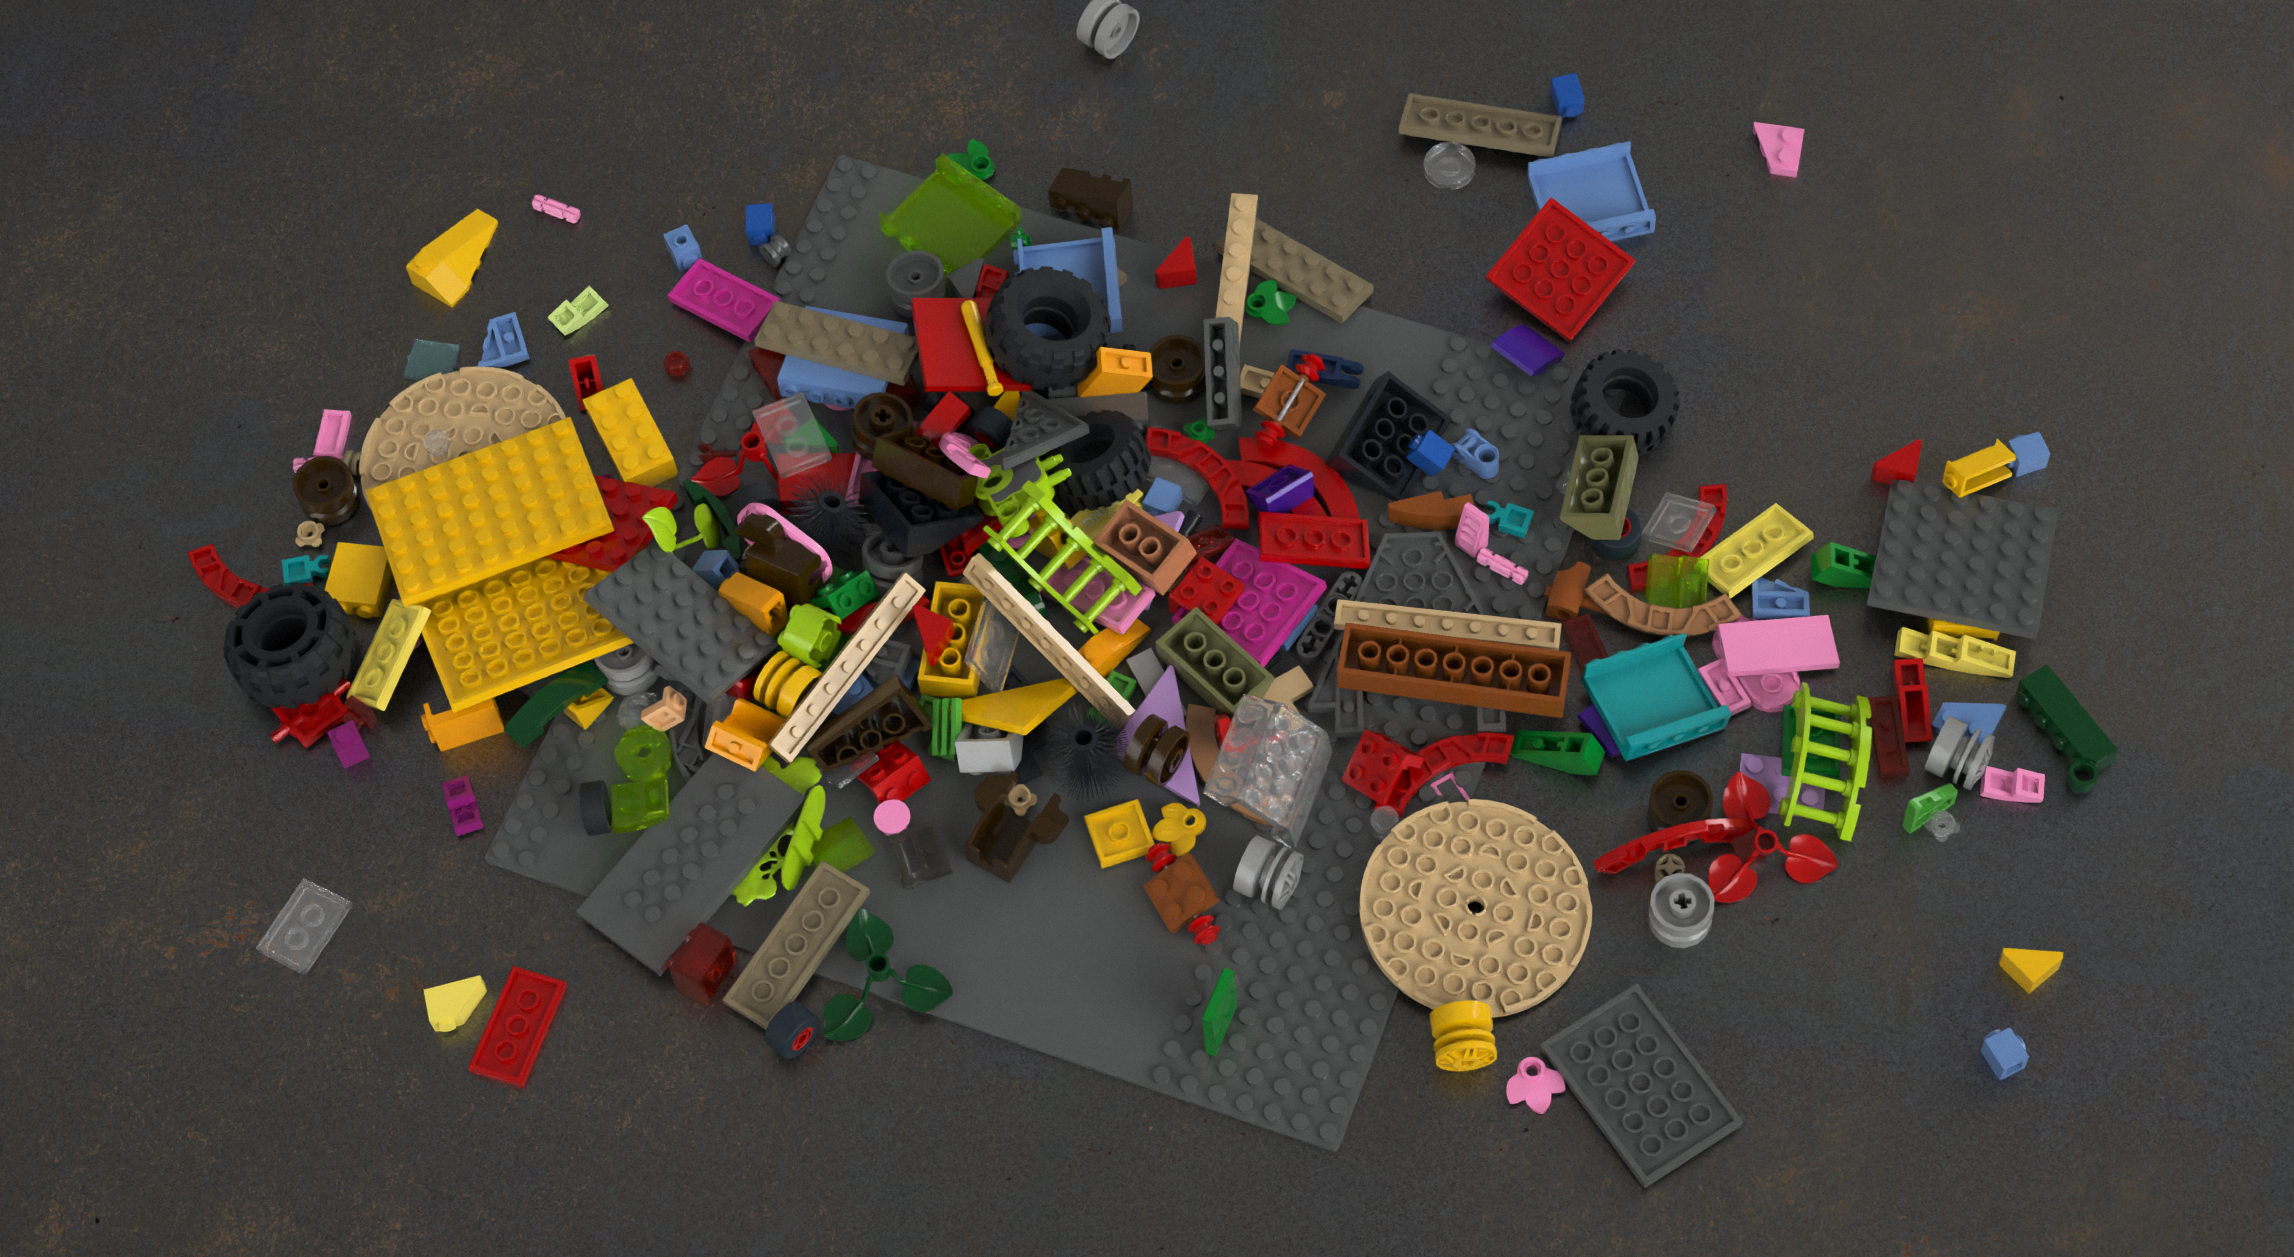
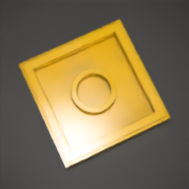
M1138 799L1084 816L1102 869L1147 855L1148 849L1154 845Z

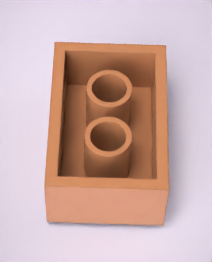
M1127 499L1093 540L1095 547L1104 555L1107 554L1130 575L1162 596L1197 554L1188 538Z

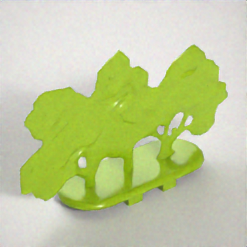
M769 756L761 765L803 796H805L804 794L807 789L819 782L822 777L819 768L815 766L816 761L814 758L798 756L784 769H781L780 763L773 759L772 756ZM821 785L814 786L809 791L795 829L792 822L731 893L736 895L738 903L748 906L755 899L767 900L774 896L777 885L773 879V874L781 867L783 887L790 891L797 886L804 866H810L814 856L810 851L814 840L820 841L823 832L819 825L825 810L826 799L824 788ZM785 835H792L785 857H783L777 848L779 840ZM770 851H774L777 856L771 857ZM777 861V864L772 863L771 869L760 870L761 865L765 862ZM770 874L768 879H762L763 875Z

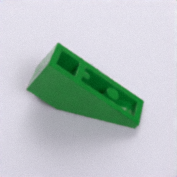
M1829 542L1811 555L1812 580L1833 587L1870 589L1876 556Z
M1518 730L1510 752L1511 757L1566 773L1596 776L1605 754V750L1592 733Z

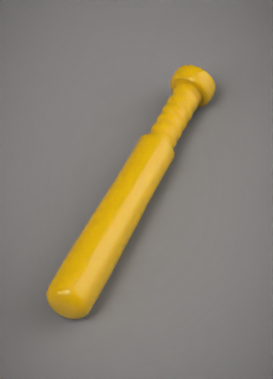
M967 300L962 303L961 311L980 367L984 369L988 383L987 393L990 396H997L1003 392V386L997 380L993 367L994 361L985 343L986 335L976 302Z

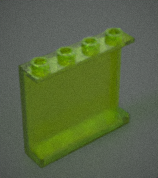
M942 153L935 159L937 169L889 216L881 211L879 217L881 230L888 237H894L899 240L906 250L926 251L939 258L947 278V275L977 258L985 259L1022 222L1018 205Z

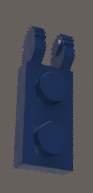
M1290 350L1286 367L1298 375L1295 366L1303 364L1301 356L1303 354L1309 355L1313 352ZM1313 353L1323 360L1325 366L1323 372H1317L1320 377L1317 381L1318 383L1336 386L1339 384L1343 388L1348 389L1359 388L1360 379L1356 376L1341 374V371L1351 375H1361L1364 369L1362 364L1344 360L1343 357Z

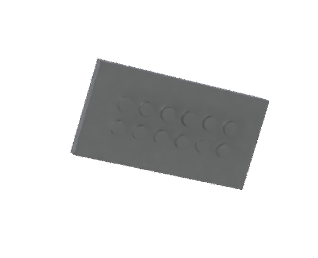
M713 753L577 909V915L661 976L800 814L806 797L762 766L755 772Z

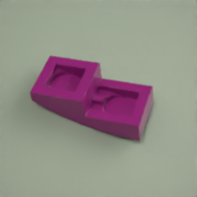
M469 775L441 783L456 835L459 836L484 828Z

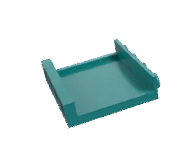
M1685 633L1676 636L1668 635L1661 641L1651 644L1643 643L1636 649L1626 652L1618 651L1611 657L1601 660L1593 659L1585 664L1580 681L1625 761L1726 729L1732 713L1727 705L1718 707L1683 646L1687 637Z

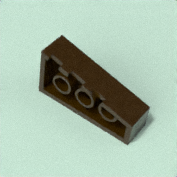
M911 425L877 437L872 467L882 472L884 476L894 478L902 482L905 487L914 488L924 493V496L927 498L936 499L944 503L949 509L959 510L974 502L978 476L969 474L943 453L940 447L932 446V439L926 435L918 436V429Z
M895 674L816 730L806 745L809 754L824 772H828L859 759L860 755L870 751H879L884 748V745L897 740L903 741L908 739L913 733L932 729L933 725L929 714L899 676Z

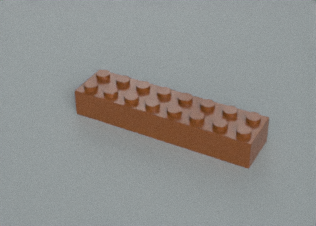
M1346 622L1337 669V688L1563 718L1571 652Z

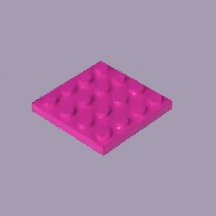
M1236 538L1215 565L1241 581L1245 585V591L1217 626L1260 665L1265 667L1326 590V583L1324 580L1288 563L1259 561V549ZM1180 607L1172 617L1174 625L1189 612Z

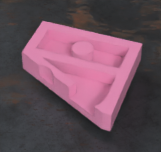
M1754 122L1753 133L1758 137L1760 150L1767 159L1766 165L1770 174L1797 177L1804 129Z

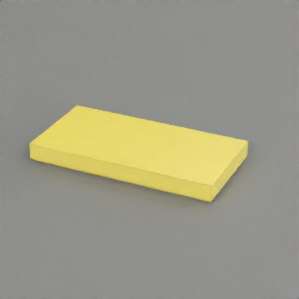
M1775 503L1693 563V570L1721 593H1726L1731 599L1814 539V535L1809 528Z
M391 600L346 699L385 711L431 610L416 604L404 607L402 601Z

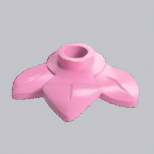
M1527 1057L1519 1063L1517 1074L1508 1080L1506 1095L1510 1104H1516L1525 1100L1526 1104L1533 1111L1543 1114L1550 1106L1551 1093L1564 1092L1565 1083L1561 1074L1558 1071L1546 1068L1542 1060L1536 1057ZM1529 1069H1534L1537 1071V1075L1529 1076L1526 1072Z

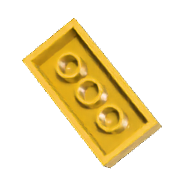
M632 378L583 399L588 417L621 481L654 487L677 476L678 470L674 458Z
M938 581L935 583L931 611L951 619L955 634L934 666L929 665L925 649L923 648L918 674L921 695L960 699L977 697L993 604L974 585Z

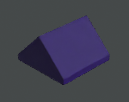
M1289 464L1249 488L1245 493L1258 511L1287 513L1314 496V478L1311 471Z

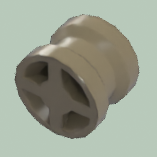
M1664 854L1656 862L1654 874L1656 883L1666 876L1684 873L1685 865L1683 860L1675 854Z

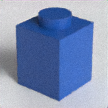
M1576 73L1551 78L1550 96L1557 116L1562 118L1573 117L1583 113L1585 97Z
M772 203L746 205V234L749 246H760L763 243H768L771 236L775 234L776 226Z
M1429 429L1422 435L1417 434L1408 445L1411 450L1406 458L1432 477L1444 469L1455 448Z

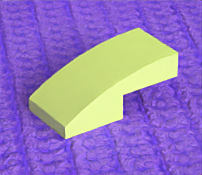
M588 286L571 303L566 299L547 318L564 335H567L590 322L609 305Z

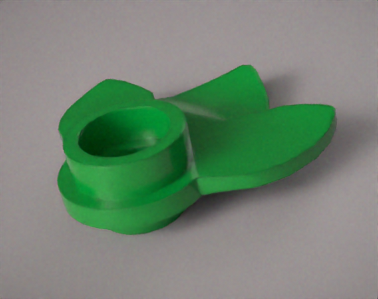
M971 139L967 146V153L948 154V163L954 170L950 178L959 183H966L974 179L983 180L991 177L995 171V165L993 160L988 157V148L981 142Z
M1267 280L1260 283L1255 293H1252L1246 299L1245 312L1250 317L1262 318L1270 325H1285L1290 321L1287 312L1293 308L1297 297L1289 293L1277 291L1276 280Z

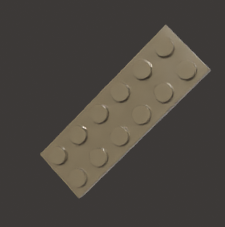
M1409 93L1399 125V134L1553 158L1562 125V117Z
M1256 218L1249 271L1265 280H1276L1277 287L1289 294L1295 295L1301 301L1341 324L1373 293L1374 285ZM1226 233L1214 245V250L1224 255Z
M779 301L774 302L754 339L755 346L902 386L905 385L919 357L916 337Z
M821 861L723 998L724 1004L767 1029L773 1017L784 1006L794 1002L871 893L869 888L826 862Z

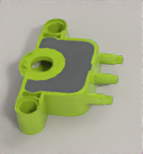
M977 444L969 448L968 453L973 454L991 470L987 479L978 476L975 497L979 499L981 511L986 515L997 516L1000 524L1004 527L1027 503L1026 499L1029 496L1021 487L1028 480L1052 500L1055 494L1053 486L1072 475L1069 468L1059 470L1050 476L1047 475L1046 471L1063 462L1064 459L1061 454L1051 456L1041 462L1038 458L1039 456L1003 471L1001 469V458L1004 457L1005 448L991 454L985 444ZM1026 519L1010 537L1015 538L1025 534L1030 527L1028 520Z

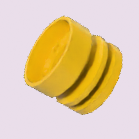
M780 651L767 662L760 672L754 686V698L758 702L765 704L769 709H776L780 716L787 719L823 673L810 665L804 666V663L798 658H792L789 653Z
M1469 1000L1456 1001L1441 1005L1430 1013L1432 1036L1436 1039L1434 1042L1435 1061L1440 1069L1447 1071L1475 1070L1483 1068L1497 1059V1049L1494 1046L1495 1036L1491 1033L1493 1030L1491 1007L1486 1003Z

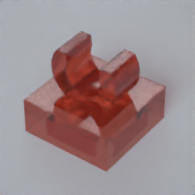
M353 695L344 702L349 712L343 717V722L347 723L353 720L358 730L362 724L371 730L378 723L373 710Z

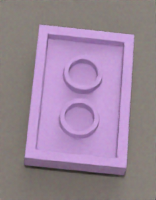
M1741 753L1739 771L1766 788L1771 799L1768 813L1778 814L1780 800L1782 797H1786L1790 776H1781V758ZM1801 783L1796 804L1824 810L1825 788Z

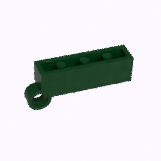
M986 541L974 551L975 554L980 553L1046 620L1048 619L1046 606L1040 593L1029 584L1028 580L1030 578L1028 574L1003 550L998 552Z
M2047 664L2020 680L2016 691L2017 699L2023 707L2031 711L2037 725L2049 733L2055 747L2060 751L2063 750L2069 758L2071 766L2067 775L2068 786L2075 792L2087 793L2094 788L2098 779V772L2114 763L2118 749ZM2078 771L2086 772L2091 777V780L2087 782L2080 781L2075 777L2074 773Z

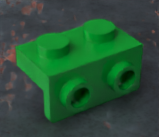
M850 569L837 576L839 581L836 583H829L817 590L818 595L810 601L813 606L820 609L830 607L833 614L842 620L879 595V590L868 570L853 572Z

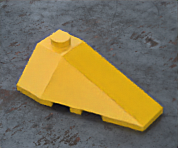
M476 209L423 247L406 266L412 284L448 306L453 307L469 290L472 283L471 278L475 269L479 268L480 258L484 249L488 248L498 225V220Z

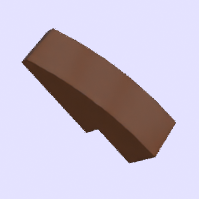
M1438 491L1388 503V520L1392 523L1419 529H1458L1464 505L1467 502L1472 505L1474 503L1471 494L1444 500L1442 492Z

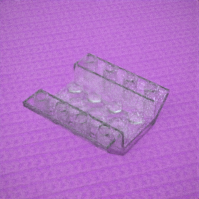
M1242 695L1203 793L1224 807L1239 803L1274 826L1271 837L1294 850L1333 754L1328 734L1325 730L1283 703L1250 695Z

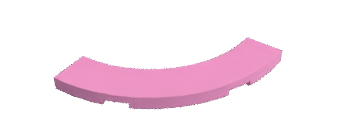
M949 432L944 433L939 442V447L943 453L969 474L985 479L988 478L991 472L990 468L973 454L968 453L969 448L982 443L970 435L957 432L952 434Z

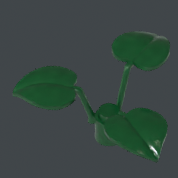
M860 908L849 924L846 934V948L853 959L857 961L866 960L868 977L866 978L865 988L859 1003L850 994L837 995L827 1003L823 1013V1036L834 1041H849L862 1036L869 1029L872 1022V1013L863 1005L866 1003L873 981L884 982L889 976H892L900 985L904 986L901 991L902 1001L909 1009L916 1012L933 1010L949 999L953 994L951 984L938 970L927 965L911 966L907 970L906 980H903L896 973L895 969L890 968L889 959L885 955L889 952L894 942L892 929L884 920L872 915L864 908Z

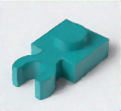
M1495 501L1487 502V509L1495 512L1493 514L1485 513L1489 516V524L1497 522L1499 523L1498 531L1525 538L1534 517L1533 510L1507 503L1504 509Z
M309 555L282 560L285 586H290L293 582L314 583L313 576L328 578L330 568H321L323 565L331 563L328 555H320L314 561H311Z

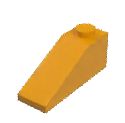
M1136 618L1123 635L1106 628L1091 637L1077 652L1105 679L1111 670H1114L1151 633V628Z

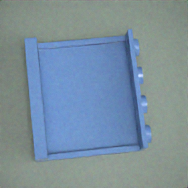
M1630 141L1624 143L1617 142L1600 148H1589L1572 154L1565 153L1548 159H1537L1534 162L1528 163L1527 178L1538 212L1552 197L1609 241L1655 232L1656 215L1653 209H1649L1630 154Z
M1112 227L1101 228L1102 237L1027 247H1023L1021 238L1017 239L1018 249L1013 250L1015 265H1019L1020 272L1028 268L1038 270L1041 266L1053 267V270L1058 271L1065 269L1073 272V276L1079 279L1084 278L1092 284L1093 291L1099 292L1104 299L1108 315H1110L1111 319L1110 333L1123 332L1116 248ZM1040 323L1026 325L1028 330L1047 340L1066 339L1060 331L1052 326Z
M805 306L806 309L909 335L907 323ZM786 355L777 377L780 396L853 409L863 397L872 393L885 392L889 383Z

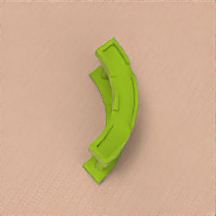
M1028 480L1021 487L1029 496L1026 499L1027 503L998 534L986 525L983 530L990 536L987 542L998 552L1003 550L1031 577L1028 582L1038 592H1041L1043 589L1075 618L1073 623L1083 633L1089 630L1092 634L1096 635L1099 631L1092 622L1109 603L1126 589L1136 596L1142 590V587L1107 554L1104 555L1093 545L1094 542L1076 525L1073 526L1064 517L1065 514L1041 489ZM1041 509L1046 514L1043 518L1044 523L1015 552L1006 541L1035 510L1039 511ZM1059 527L1068 536L1065 540L1067 543L1037 574L1024 559L1052 529L1056 530ZM1082 549L1091 558L1089 561L1090 565L1060 595L1046 581L1075 550L1078 552ZM1105 570L1114 578L1111 581L1112 585L1082 615L1070 602L1098 572L1102 573Z
M1802 682L1800 690H1795L1792 698V706L1796 715V735L1791 744V752H1794L1786 797H1782L1780 800L1778 814H1780L1783 824L1789 827L1793 815L1834 824L1839 838L1851 841L1861 805L1856 804L1859 787L1865 788L1870 759L1872 727L1866 726V718H1871L1870 703L1867 697L1859 695L1856 696L1854 704L1850 703V705L1810 696L1808 683ZM1811 708L1846 716L1849 723L1811 714ZM1810 726L1847 734L1851 738V749L1848 751L1809 741ZM1807 752L1845 761L1850 766L1848 779L1841 781L1804 772ZM1801 783L1841 792L1842 796H1844L1841 811L1833 813L1796 804Z

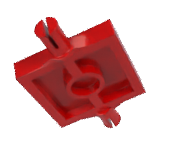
M346 678L337 684L338 687L332 693H326L319 698V701L313 704H301L299 708L287 709L281 705L277 709L272 708L282 725L269 734V737L277 744L278 741L290 734L297 738L305 749L325 735L327 731H330L350 716L348 709L341 703L339 697L351 687L350 682Z

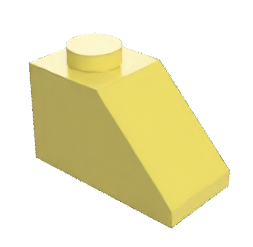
M481 975L424 989L429 1021L435 1032L452 1031L457 1026L465 1024L487 993V988Z

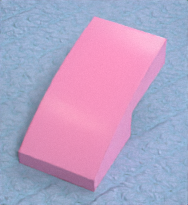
M1987 766L1981 777L1980 796L2013 802H2042L2045 774L2020 768L2010 772Z

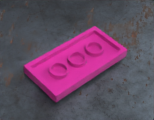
M698 258L667 295L670 302L750 343L758 334L774 302H781L780 298L701 258Z

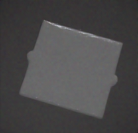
M869 751L860 755L857 760L828 772H824L821 768L819 772L826 778L828 784L833 783L841 789L880 759L875 753Z

